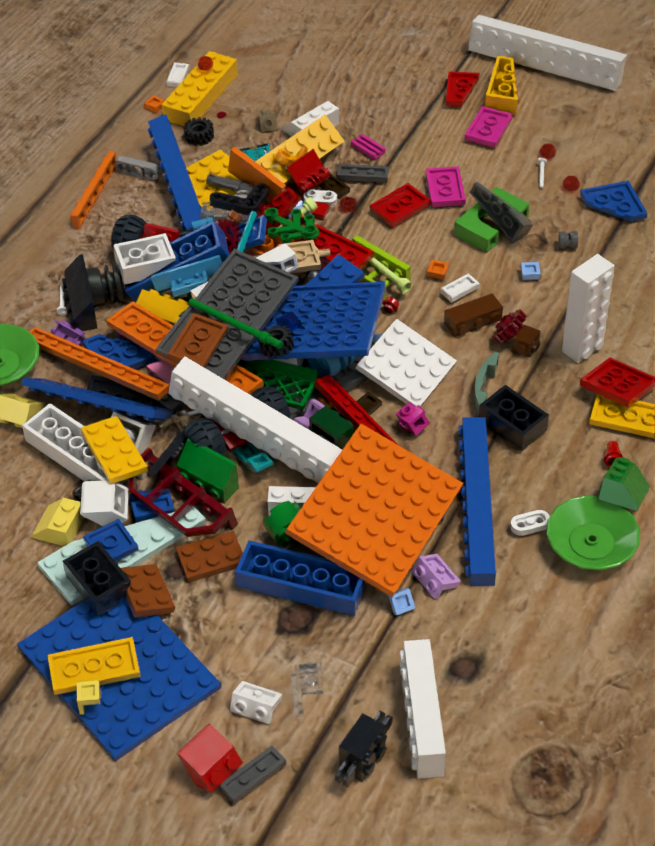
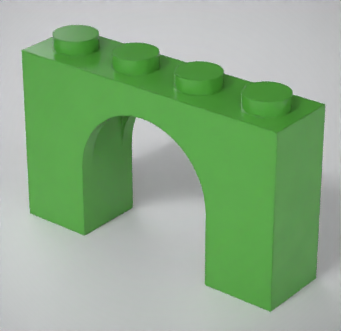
M498 187L491 191L521 211L527 218L529 217V203ZM478 202L454 223L455 236L486 253L498 244L499 231L481 221V219L489 215Z

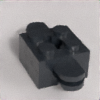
M379 711L374 719L363 713L339 745V769L335 775L336 782H342L343 786L349 787L354 778L363 782L366 776L372 774L376 761L382 759L386 753L387 747H385L387 735L385 734L392 725V716L387 715L385 717L386 714L382 711Z

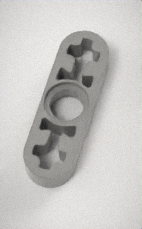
M120 156L114 163L117 171L145 179L156 180L161 174V168L157 164ZM134 166H138L141 171L137 170Z

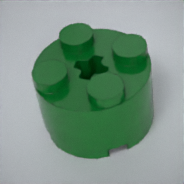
M285 501L276 505L270 510L272 514L268 518L265 516L263 519L264 527L275 544L279 545L280 548H286L294 540L285 532L301 509L295 501L294 503Z

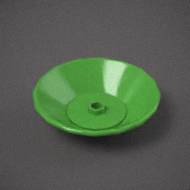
M0 324V386L17 381L32 370L39 359L40 346L35 336L23 327Z
M585 495L568 499L554 509L547 522L546 534L552 549L564 561L582 569L601 571L618 567L633 557L640 545V528L631 512L625 507L599 500V496Z

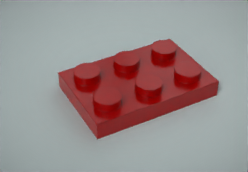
M407 183L372 203L370 211L388 225L394 227L430 206L431 199Z

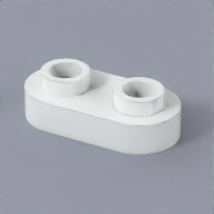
M311 189L304 193V201L311 197L314 201L328 204L330 207L337 204V194L333 191Z
M543 510L516 515L511 520V531L516 535L523 536L546 530L550 516Z

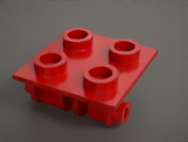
M314 149L286 167L303 196L305 192L314 189L328 179L330 174L329 169L324 168Z

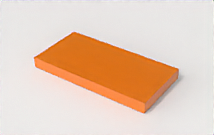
M234 146L231 149L228 172L247 184L256 185L262 183L268 185L269 196L266 201L271 203L274 197L286 189V184Z

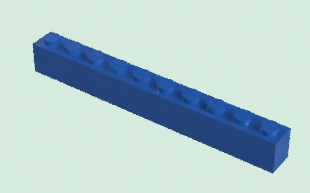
M167 114L148 121L150 128L147 130L150 137H154L151 141L154 149H158L155 153L158 160H162L159 164L162 172L166 171L163 175L166 183H170L167 187L171 196L174 195L172 201L174 206L179 208L176 212L179 220L183 219L180 224L183 231L193 229L192 221L205 218Z
M462 417V425L458 426V436L462 437V440H459V452H463V455H460V467H464V470H461V482L465 483L461 487V496L465 497V501H462V513H466V516H463V529H467V533H464V545H468V549H465V561H469V565L465 567L466 578H470V586H495L496 568L486 417Z

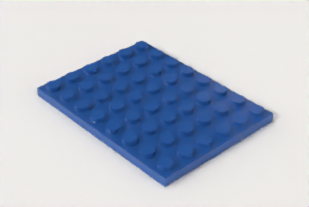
M385 282L295 286L263 328V331L267 327L271 329V326L276 328L278 325H281V328L283 326L289 328L294 341L293 350L289 351V354L284 353L283 357L279 355L277 358H274V356L268 358V356L265 357L261 354L258 339L256 338L240 360L368 356L386 290Z
M125 594L115 607L100 616H97L84 600L17 643L19 650L53 688L48 661L49 654L133 637L141 677L100 685V704L84 705L85 714L81 715L77 703V691L58 694L115 762L221 689V683L158 615L134 617Z

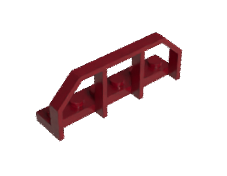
M147 448L141 454L144 462H148V469L158 460V457L153 454L150 448ZM166 463L157 472L163 481L147 497L136 491V476L129 478V491L131 495L186 537L215 534L222 526L227 525L234 529L238 525L231 507L228 509L209 496L202 486L198 488L183 477L179 469H173ZM172 484L181 495L186 494L189 499L172 516H169L153 504V502ZM198 504L203 507V510L211 516L213 514L217 517V520L209 526L185 528L178 522L194 505Z

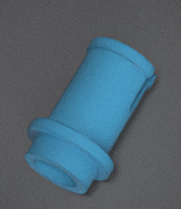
M207 216L206 219L192 221L193 229H198L213 222V218Z

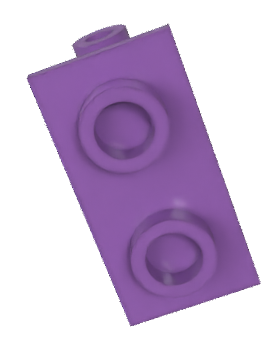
M54 319L57 326L51 329V333L82 347V340L86 339L84 337L85 333L78 328L72 329V326L64 320L60 322Z

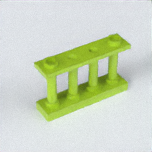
M358 235L352 239L353 242L374 251V258L398 277L411 279L410 265ZM375 268L358 283L376 282L373 279L381 272ZM389 278L383 281L386 284V288L393 283ZM386 290L383 300H386Z

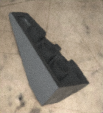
M474 183L470 194L512 243L529 233L533 225L521 211L480 183Z

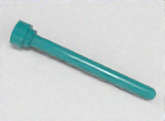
M252 211L249 215L236 250L243 252L257 216L255 211Z

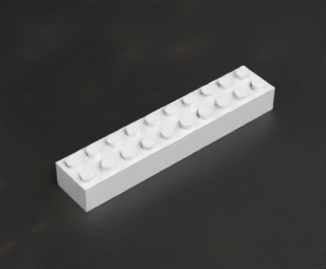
M478 15L472 21L468 48L469 51L497 58V56L513 58L516 64L614 91L622 83L627 54Z
M185 356L172 371L168 394L174 399L182 401L191 409L202 413L206 418L214 420L224 429H229L237 434L239 438L249 441L256 448L264 450L273 458L279 459L291 469L302 473L308 479L319 483L342 451L339 447Z

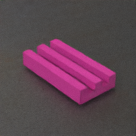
M361 134L360 138L356 137L355 141H351L352 147L373 160L386 153L385 147L364 134Z

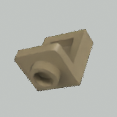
M267 109L257 114L262 132L277 130L276 114Z

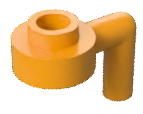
M303 145L296 156H292L284 149H279L275 154L276 160L281 165H289L305 155L308 147Z

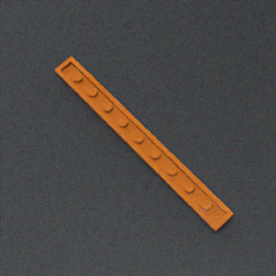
M34 327L29 331L35 336L40 346L39 349L159 401L169 392L170 384L40 328Z

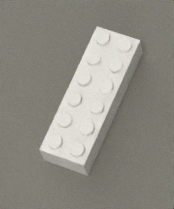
M596 254L571 272L562 352L576 363L587 359L593 352L600 350L604 345L615 265L599 254Z
M48 404L22 425L26 442L84 482L87 480H108L81 434V427L84 426L52 404ZM128 479L119 481V482H117V483H119V484L122 485V484L125 483Z
M430 639L404 641V650H400L401 662L399 665L400 675L403 677L402 692L405 693L404 708L408 717L406 718L407 731L410 733L409 748L410 751L412 750V770L417 771V779L444 777L446 752Z

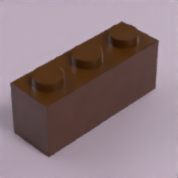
M492 293L444 310V324L451 334L456 337L500 321L503 314V306Z

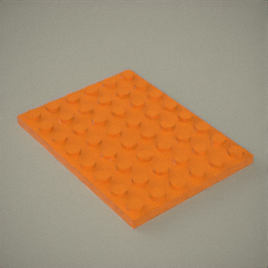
M360 424L292 520L285 534L393 597L460 491L463 483L365 425Z

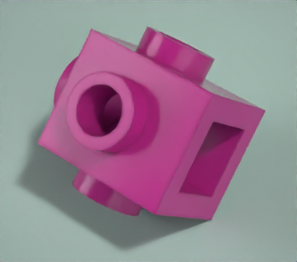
M410 402L396 413L399 420L398 425L404 431L408 430L415 436L430 424L425 416V411L419 405L415 406Z

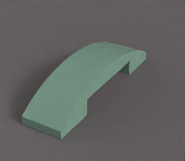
M499 352L493 353L486 359L476 377L474 405L478 417L480 404L487 399V392H483L487 377L495 378Z

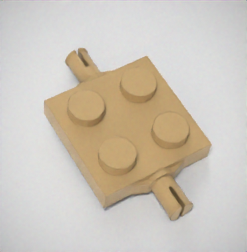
M313 240L285 243L296 253L299 268L289 273L321 270L320 257L330 256L329 248L319 250Z

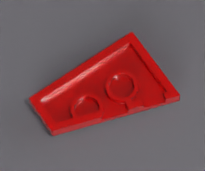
M448 71L446 106L462 107L479 80L480 73Z
M288 187L274 197L270 204L267 206L263 205L256 218L264 215V211L268 208H276L279 216L286 218L300 202L301 198ZM267 221L265 235L268 234L267 230L269 228H277L280 224L277 222L271 224Z

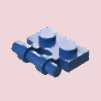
M167 488L153 504L169 514L175 512L169 489ZM154 489L147 491L139 490L138 492L147 497ZM131 494L129 495L136 522L159 517V515Z

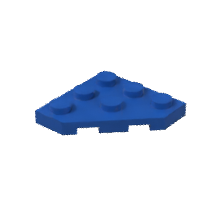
M629 180L582 189L580 191V196L588 207L630 222L647 218L648 213Z
M102 334L82 340L84 348L133 369L156 361L154 354L138 344L131 343L130 340L121 338L109 339L106 338V335Z

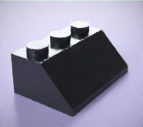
M99 541L62 561L66 577L97 616L115 607L131 585V580Z

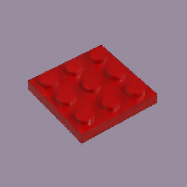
M610 357L582 377L579 385L622 406L630 407L655 387V377Z

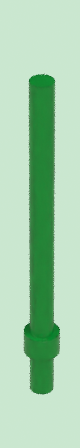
M193 298L188 302L190 306L258 338L260 342L266 345L270 344L278 349H281L283 346L282 341L273 338L268 332H261Z

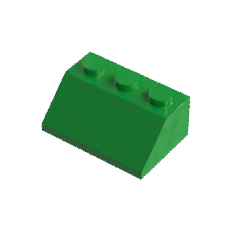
M188 439L176 465L177 469H179L183 477L198 488L202 486L205 492L213 499L226 503L239 489L237 463L208 447H196L198 444H193Z
M616 457L604 476L598 499L638 511L650 486L636 463L624 457Z

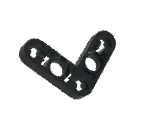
M262 183L256 184L246 198L214 192L210 194L209 204L215 208L228 211L234 210L244 215H250L252 211L258 213L269 196V186Z

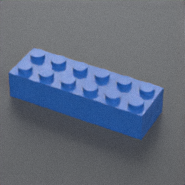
M213 221L170 242L176 260L152 275L217 255L224 262L229 256L225 233ZM152 275L142 281L125 284L126 293L135 302H137L142 289L146 291L150 289L155 290L151 280Z
M250 540L235 571L236 587L353 616L356 615L367 585L366 581L329 559Z

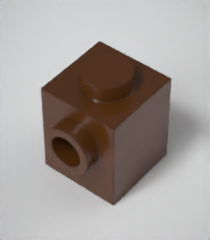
M524 325L514 338L513 351L530 357L540 346L541 331Z

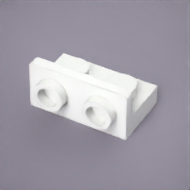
M242 681L232 693L230 711L270 724L273 711L281 702L282 694Z

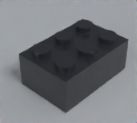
M507 385L496 391L481 403L479 407V417H486V426L521 451L548 428L549 414Z

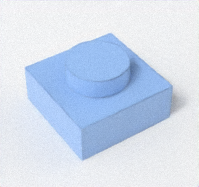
M539 262L521 263L522 280L540 279Z
M409 588L396 591L393 597L388 595L395 615L415 608Z

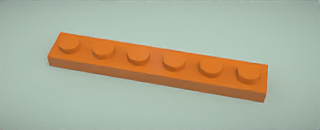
M109 151L106 157L103 158L102 164L97 168L95 176L91 178L89 186L84 190L81 199L78 200L76 208L72 210L70 219L72 220L73 228H81L115 169L114 163L117 160L116 152Z

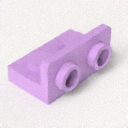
M438 554L419 557L412 570L414 576L434 599L439 598L443 590L457 588L461 582Z

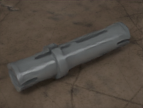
M209 174L206 183L209 185L233 190L238 194H249L255 186L244 183L242 180H231Z

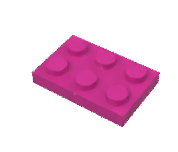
M482 106L467 130L465 140L496 148L509 126L513 114Z
M459 166L426 169V179L432 207L466 205Z

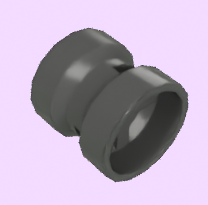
M565 231L559 232V249H565L566 247L577 249V231H571L570 233Z

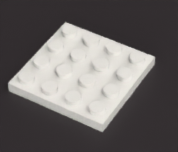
M396 319L373 345L369 355L364 356L355 369L405 404L410 402L415 406L419 405L421 407L452 369L457 360Z

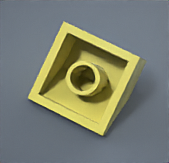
M0 394V423L9 424V422L15 423V427L22 428V425L40 412L46 403L16 394Z
M62 498L48 505L32 534V538L61 546L71 543L85 518L80 515L81 502Z

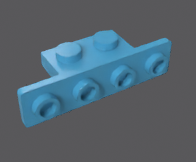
M217 255L152 275L151 280L157 292L172 287L174 297L183 296L190 293V290L208 282V276L214 275L223 263L220 256Z

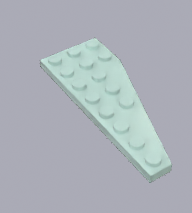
M193 506L178 522L185 528L201 527L206 524V518ZM160 516L124 526L137 543L139 550L116 561L120 568L138 566L185 537V535ZM83 539L73 541L37 562L39 569L71 606L84 598L66 577L62 561L88 547Z

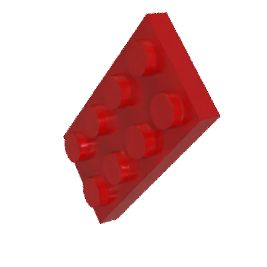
M318 224L315 225L319 230V236L313 240L315 246L319 250L328 248L330 250V256L320 257V261L328 264L339 254L361 270L374 257V251ZM301 238L298 242H300V241H308V240H305L304 238Z

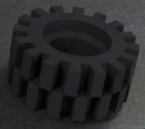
M198 117V119L192 118V121L189 119L188 123L186 122L184 126L186 141L190 142L191 145L194 143L195 146L198 144L203 146V143L208 144V141L211 142L214 138L213 123L204 117L203 119L201 117Z
M278 325L276 328L275 326H271V329L265 328V332L270 333L273 338L283 342L281 349L270 344L266 345L258 339L261 354L265 357L268 356V358L272 356L277 358L279 355L283 357L284 353L289 354V351H292L294 347L292 333L286 326L281 328V325Z

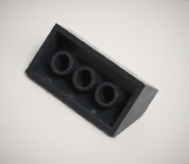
M80 254L64 270L65 278H62L64 289H68L64 292L66 301H70L67 303L68 312L73 314L69 315L71 326L75 325V329L87 331L98 329L84 257L83 254Z

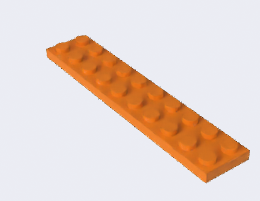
M133 301L106 320L107 326L171 366L176 367L178 365L156 354L157 346L173 327L167 321ZM238 364L225 379L249 395L256 389L264 386L261 378Z

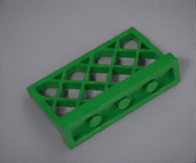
M273 359L246 360L243 367L261 378L264 382L263 387H269L277 383L279 387L276 389L284 393L287 405L292 408L304 410L313 390L317 389L314 383L319 379L318 370ZM263 377H270L274 379L265 381ZM281 381L290 382V384L283 386ZM302 385L309 388L301 390L299 386ZM295 387V389L297 390V392L288 394V392H287L286 390H289V389H292V388ZM299 396L302 398L301 403L292 400Z

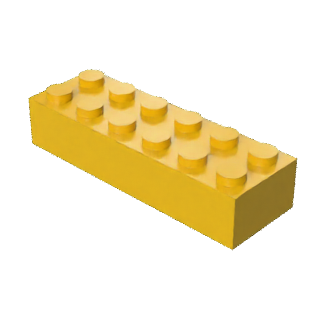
M209 51L162 104L163 115L167 114L169 122L185 126L189 119L192 121V118L198 119V117H202L238 75L237 59Z
M323 115L255 162L285 184L293 178L286 168L289 165H281L276 160L275 154L279 149H284L292 156H296L301 147L305 145L308 147L307 152L314 149L319 159H321L341 145L344 140L328 117Z

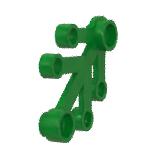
M268 208L264 211L268 223L277 222L284 225V227H271L267 230L269 238H277L280 233H283L280 236L282 244L290 243L292 239L298 238L314 240L319 236V230L313 225L315 219L312 214L304 216L306 226L303 227L300 222L302 218L300 209H293L291 211L293 222L279 216L276 208Z

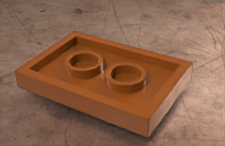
M193 313L170 349L168 359L180 363L185 356L205 368L227 333L228 325Z
M234 530L176 547V552L188 583L237 569L243 555Z
M157 564L121 568L131 580V585L124 594L134 617L174 613L175 605Z

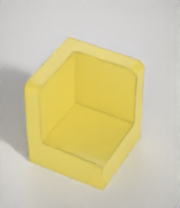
M99 680L77 682V703L81 715L85 714L84 705L100 704L101 689Z

